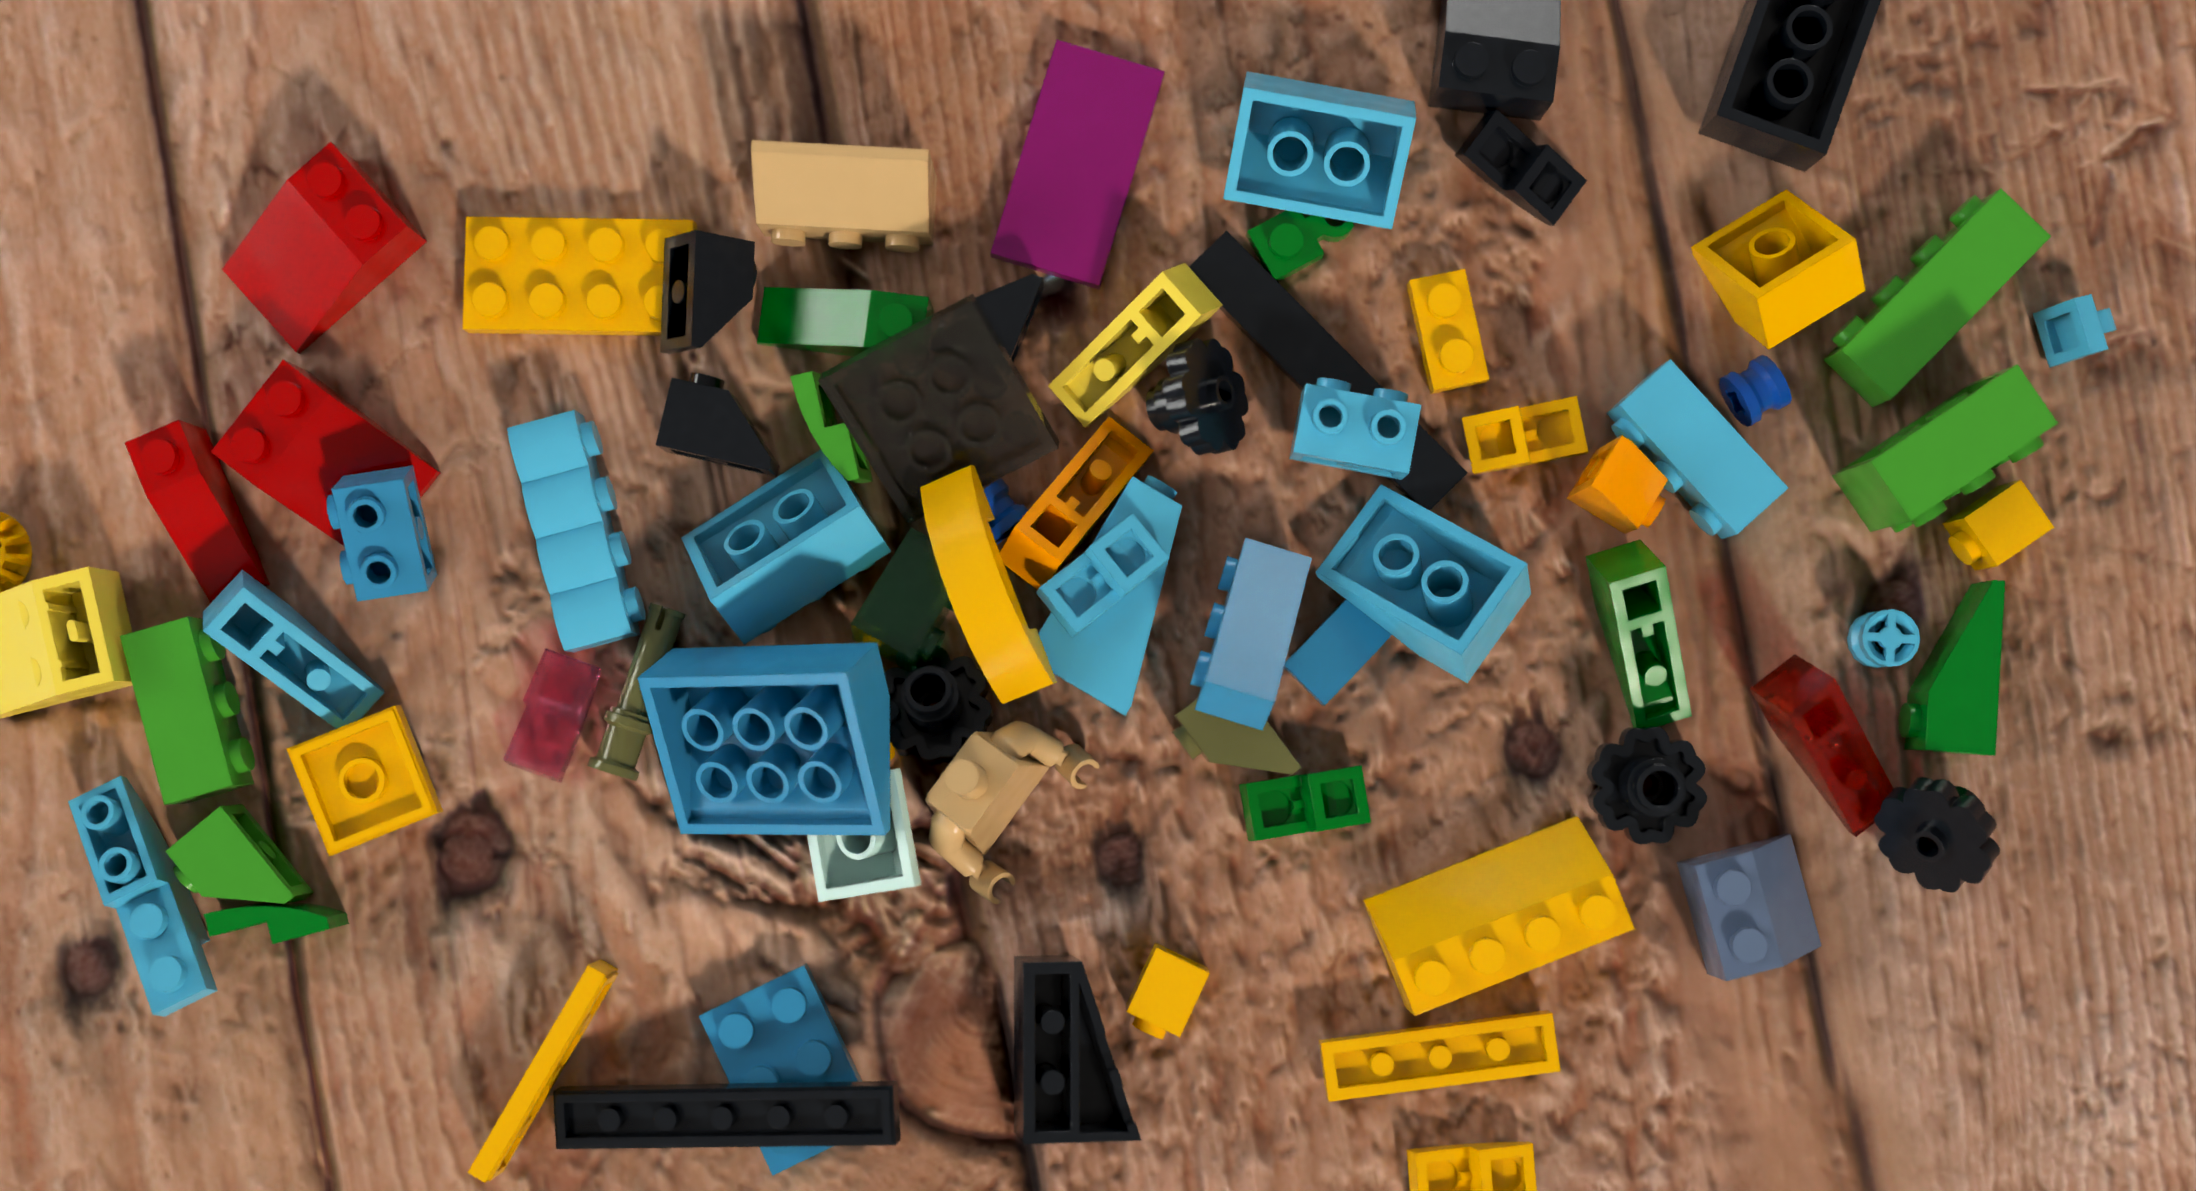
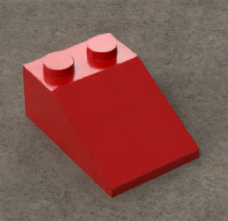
M329 142L286 180L222 270L295 352L301 354L420 249L427 240L354 159L332 142Z
M286 360L281 361L211 450V453L257 488L343 546L341 529L332 528L327 513V496L332 495L331 489L342 476L413 465L421 499L441 473L310 372Z

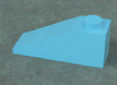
M243 569L203 611V632L336 729L361 719L384 694L383 688L294 608Z

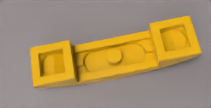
M969 465L921 486L920 492L926 526L945 589L965 638L1000 702L1005 704L1057 683L1037 628H1028L988 522L995 518L975 465Z

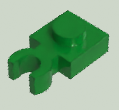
M1285 210L1248 230L1246 237L1263 268L1279 282L1322 259L1324 251L1319 241L1337 242L1343 240L1351 233L1354 224L1353 222H1344L1342 225L1335 227L1329 225L1325 217L1310 215L1304 218L1302 213Z

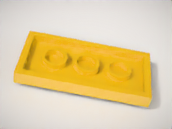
M466 216L462 329L468 333L661 336L665 238L697 230V224L694 220Z

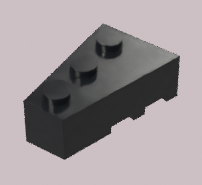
M1072 955L1014 956V1133L1023 1144L1141 1141L1137 1125L1133 1121L1122 1088L1124 1086L1119 1071L1113 1061L1105 1036L1106 1032L1083 962Z

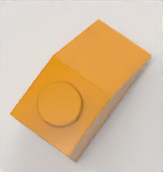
M1621 435L1595 450L1566 499L1626 534L1639 529L1640 525L1648 528L1653 523L1665 504L1666 498L1659 494L1668 479L1631 440Z

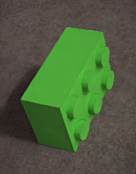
M2016 364L1970 383L1833 474L1832 477L1870 532L1891 527L1897 533L1912 524L1915 527H1919L1931 521L1947 510V506L1943 501L1954 497L1960 492L1967 495L1979 489L1996 477L1992 469L2008 460L2015 463L2041 448L2045 443L2040 435L2058 424V422L2019 365Z

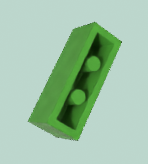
M187 616L121 635L123 651L164 805L191 803L253 785L254 781L251 770L255 767V757L249 741L241 736L236 717L240 713L239 696L233 684L226 680L221 659L225 658L226 650L224 646L203 632V618Z

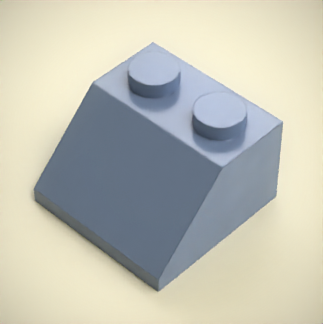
M1786 833L1677 862L1707 974L1724 981H1730L1783 967L1822 946L1791 834Z

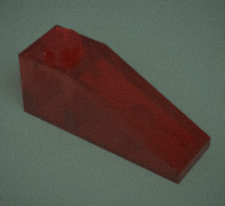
M1794 654L1749 689L1774 733L1849 833L1857 837L1875 823L1874 817L1881 809L1883 800L1894 788L1836 679Z

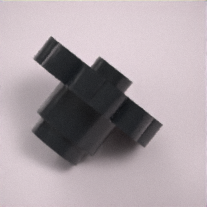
M1196 338L1176 344L1173 352L1169 353L1166 358V365L1170 376L1159 380L1156 386L1149 389L1146 396V409L1151 423L1160 431H1169L1173 434L1179 433L1183 444L1191 447L1197 455L1207 453L1218 454L1236 449L1239 441L1245 437V425L1241 416L1248 412V400L1242 376L1233 371V360L1230 352L1222 347L1214 338L1205 341Z
M938 646L929 648L926 651L914 650L906 657L905 669L894 667L884 673L890 695V743H892V746L899 755L909 756L918 752L922 761L928 766L938 765L943 762L950 763L970 735L975 731L987 732V727L992 722L994 716L992 706L985 698L990 686L983 672L977 669L976 664L970 657L960 656L951 661L947 651ZM933 702H938L935 705L929 706Z
M1629 727L1624 729L1619 738V745L1613 743L1601 744L1596 750L1595 759L1587 768L1588 778L1593 784L1598 786L1589 796L1588 803L1590 808L1598 814V819L1603 827L1613 831L1624 829L1626 837L1634 843L1669 842L1674 834L1675 825L1687 828L1693 826L1698 819L1699 811L1707 802L1706 792L1696 784L1705 773L1706 768L1703 761L1696 756L1691 743L1678 739L1669 740L1666 731L1660 727ZM1649 775L1652 779V788L1644 795L1643 783Z
M1918 777L1909 788L1895 787L1883 800L1881 809L1874 817L1876 826L1885 833L1878 843L1881 852L1889 858L1892 867L1896 871L1907 874L1914 872L1919 884L1926 889H1940L1953 893L1961 887L1964 881L1978 884L1990 871L1993 862L2000 854L1999 845L1990 837L1996 829L1997 823L1995 819L1986 811L1985 806L1974 793L1966 788L1954 786L1948 780H1932L1926 777Z

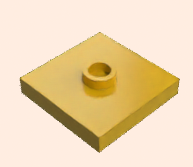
M401 705L384 709L287 748L288 755L329 856L336 855L443 812Z

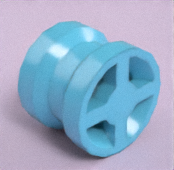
M1895 609L1865 613L1856 618L1849 627L1847 635L1848 649L1854 659L1863 666L1871 668L1901 666L1910 661L1918 651L1920 643L1919 628L1910 616ZM1874 642H1878L1879 646L1883 649L1880 650Z

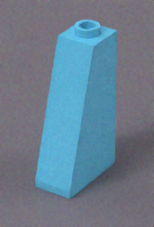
M1150 475L1146 477L1144 482L1132 476L1093 543L1134 513L1169 557L1182 505L1173 500L1177 492L1164 482ZM1168 561L1073 638L1052 612L1039 631V636L1053 673L1123 716H1126L1133 702Z

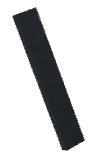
M1227 231L1189 266L1223 304L1220 310L1301 391L1306 383L1316 385L1317 378H1333L1346 381L1351 384L1350 392L1372 396L1375 388H1383ZM1418 423L1409 474L1402 480L1388 479L1408 499L1431 510L1467 472Z
M898 1081L561 1086L553 1091L556 1149L897 1145L901 1140Z

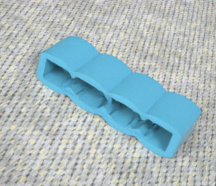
M576 410L508 427L509 444L521 481L527 515L536 539L539 562L550 594L553 616L564 651L575 653L640 635L638 621L646 619L644 603L636 586L629 588L626 581L624 566L631 564V554L624 533L622 531L614 532L610 511L617 509V500L609 477H600L598 472L596 455L603 454V446L595 422H586L584 415Z

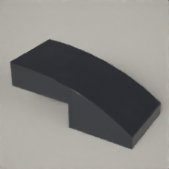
M1498 109L1489 110L1485 113L1454 155L1490 186L1548 226L1556 224L1587 181L1548 144L1537 146Z

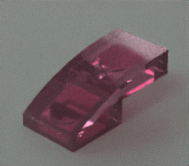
M545 648L523 699L526 708L503 758L508 765L559 783L562 782L596 690L601 672L600 667Z

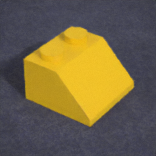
M1787 189L1691 247L1694 258L1735 323L1768 350L1866 291L1856 239Z

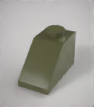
M1197 699L1174 715L1180 726L1172 731V733L1192 760L1202 754L1206 761L1211 763L1292 775L1302 768L1268 722H1266L1262 731L1195 710Z

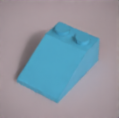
M1382 484L1316 571V575L1320 580L1417 655L1466 683L1472 678L1531 595L1528 565L1526 562Z

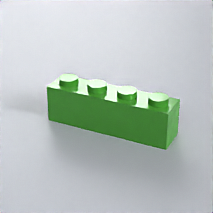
M2001 188L1982 200L1973 195L1949 217L1948 220L1955 226L1941 240L1935 234L1928 239L1909 259L1916 266L1903 279L1894 275L1870 298L1876 307L1863 320L1858 315L1852 317L1831 338L1837 347L1824 361L1871 407L1893 399L2051 237Z

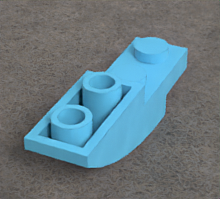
M119 776L68 801L103 905L117 910L152 1014L165 1017L218 991L202 948V944L210 941L198 908L190 890L184 887L175 876L173 867L176 864L165 852L169 847L128 779Z

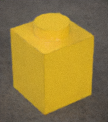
M2021 479L1995 487L1942 523L1950 534L1948 542L1954 554L1964 564L1971 565L1975 571L1999 566L2054 528Z
M1155 942L1126 1003V1012L1135 1016L1132 1025L1162 1040L1166 1032L1180 1037L1210 974L1208 968Z

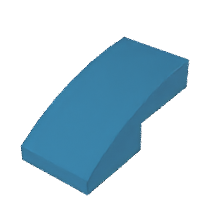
M1346 599L1285 661L1284 669L1322 706H1325L1392 635Z

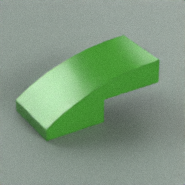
M814 371L790 376L805 422L824 455L847 481L860 484L872 482L873 479L861 426L849 422L837 423L827 376Z

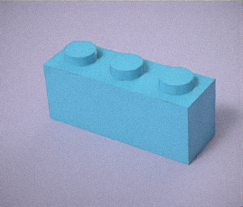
M1671 359L1656 368L1606 413L1615 422L1611 428L1616 437L1618 438L1622 435L1631 440L1668 479L1663 488L1670 493H1675L1676 491L1680 493L1692 507L1689 510V514L1693 521L1710 536L1717 534L1721 539L1737 535L1788 489V486Z

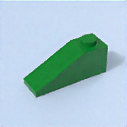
M764 287L757 344L927 366L934 309L929 297L862 289Z
M1640 539L1585 556L1595 608L1633 727H1659L1691 717L1692 712L1666 566Z
M1990 580L1971 584L1909 689L1907 703H1904L1900 709L1898 723L1899 732L1902 737H1905L1904 750L1995 756L2005 581Z

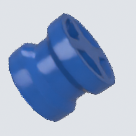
M1760 355L1750 361L1747 370L1742 373L1732 371L1719 379L1720 391L1726 405L1734 417L1746 427L1760 421L1764 411L1770 408L1779 410L1791 403V392L1785 377L1777 365L1765 355Z
M1002 478L984 489L995 518L988 523L997 545L1011 534L1015 525L1028 511L1024 504H1016L1010 498L1009 486Z

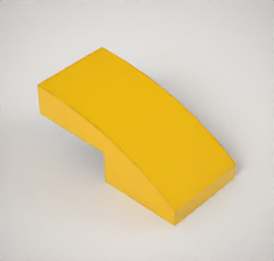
M1577 396L1521 408L1518 405L1462 417L1473 474L1510 469L1589 453Z
M1531 1142L1471 1143L1406 1149L1410 1191H1537L1533 1143Z

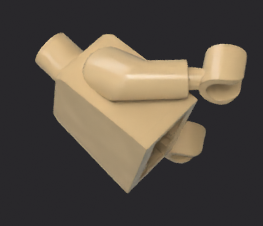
M1014 721L995 732L975 731L970 735L926 796L925 801L934 813L929 829L930 844L959 873L965 877L970 876L969 885L972 890L991 903L1000 904L1001 901L992 894L994 884L1002 878L1014 886L1015 878L1011 873L994 862L984 860L983 855H986L1051 766L1055 765L1056 770L1073 787L1084 789L1087 787V784L1076 775L1077 771L1087 764L1099 769V763L1079 744H1070L1064 747L1062 741L1026 722Z

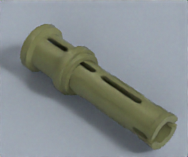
M653 603L649 605L648 609L650 610L617 707L610 706L609 711L606 710L603 719L608 724L597 756L590 757L587 765L637 781L639 772L635 767L646 735L653 734L638 677L673 648L681 622L686 615L670 608L665 609L663 606Z

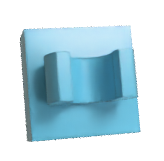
M2092 294L2073 298L2033 313L2049 368L2107 350L2108 346L2104 334L2117 330L2111 309L2107 308L2097 311Z

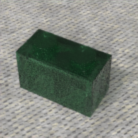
M912 527L910 528L851 623L852 639L858 643L877 642L881 656L909 672L914 671L920 659L927 662L932 660L946 634L945 631L939 628L950 610L954 612L928 536Z

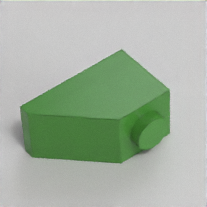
M243 804L219 806L165 851L176 864L173 867V871L180 883L191 892L199 893L202 897L286 904L306 900L314 893Z

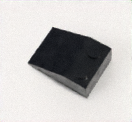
M1441 0L1428 107L1482 114L1489 110L1498 109L1505 117L1540 121L1554 100L1560 50L1561 0Z

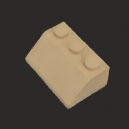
M752 140L751 160L756 224L764 236L771 237L772 243L781 246L798 247L804 246L806 239L828 240L830 247L854 250L862 248L863 242L885 243V249L904 253L919 251V245H933L937 176L929 149Z

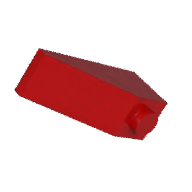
M176 420L125 442L146 497L210 603L242 569L265 587L270 585L219 459L211 453L214 447L206 429Z

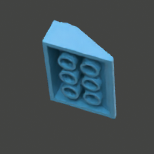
M877 642L672 648L638 677L680 834L886 835L890 831V695Z

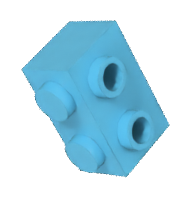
M1317 378L1316 385L1306 383L1300 396L1289 459L1402 480L1409 474L1421 410L1420 404L1407 402V393L1392 389L1375 388L1373 396L1350 392L1351 384L1349 382L1333 378Z

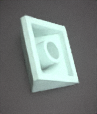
M900 768L890 770V831L886 835H807L819 902L921 885Z

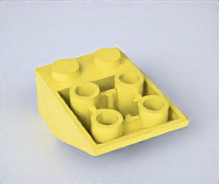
M88 566L32 580L0 593V719L132 686L120 639L121 635L132 633V628L118 571Z

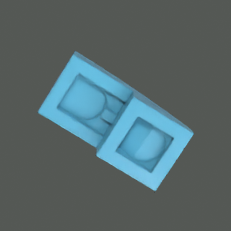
M1132 513L1089 546L1077 559L1040 586L1035 593L1073 638L1170 558L1134 513Z

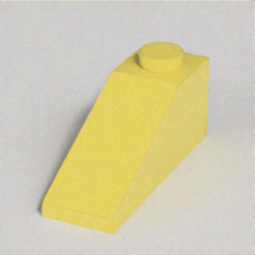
M1186 263L1162 271L1048 387L1084 428H1087L1167 358V355L1173 352L1176 344L1189 339L1223 304Z

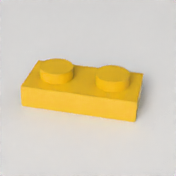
M1460 269L1409 280L1406 285L1430 394L1486 383L1489 380V374L1466 270Z

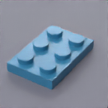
M807 963L699 1016L730 1084L862 1081ZM833 1146L760 1147L772 1175H775Z

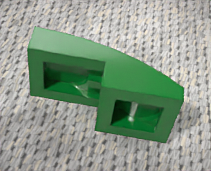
M1362 765L1239 784L1248 841H1259L1305 832H1319L1371 823Z
M269 902L251 904L204 914L209 937L267 923L272 944L349 924L346 912L330 907L297 902L286 904Z

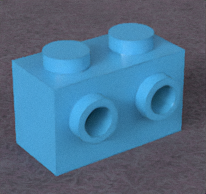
M413 465L342 476L331 489L332 495L327 496V513L332 528L341 529L345 550L340 552L341 573L347 585H354L357 602L428 591L437 576Z

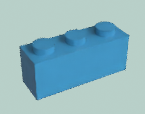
M1246 537L1238 559L1227 556L1217 589L1227 592L1224 605L1213 604L1204 633L1205 637L1214 639L1211 653L1200 650L1190 685L1200 687L1195 710L1263 731L1276 700L1312 561L1311 557Z

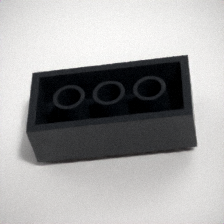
M1746 0L1698 134L1800 171H1807L1828 152L1881 0Z

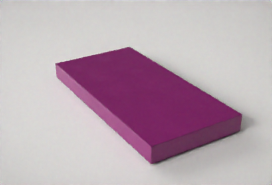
M1058 39L1056 40L990 252L992 258L1100 289L1164 80L1165 71Z

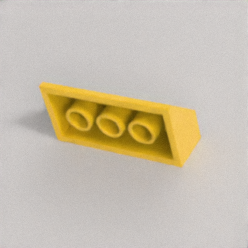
M1578 816L1571 817L1363 899L1405 1008L1414 1016L1635 929L1613 873Z

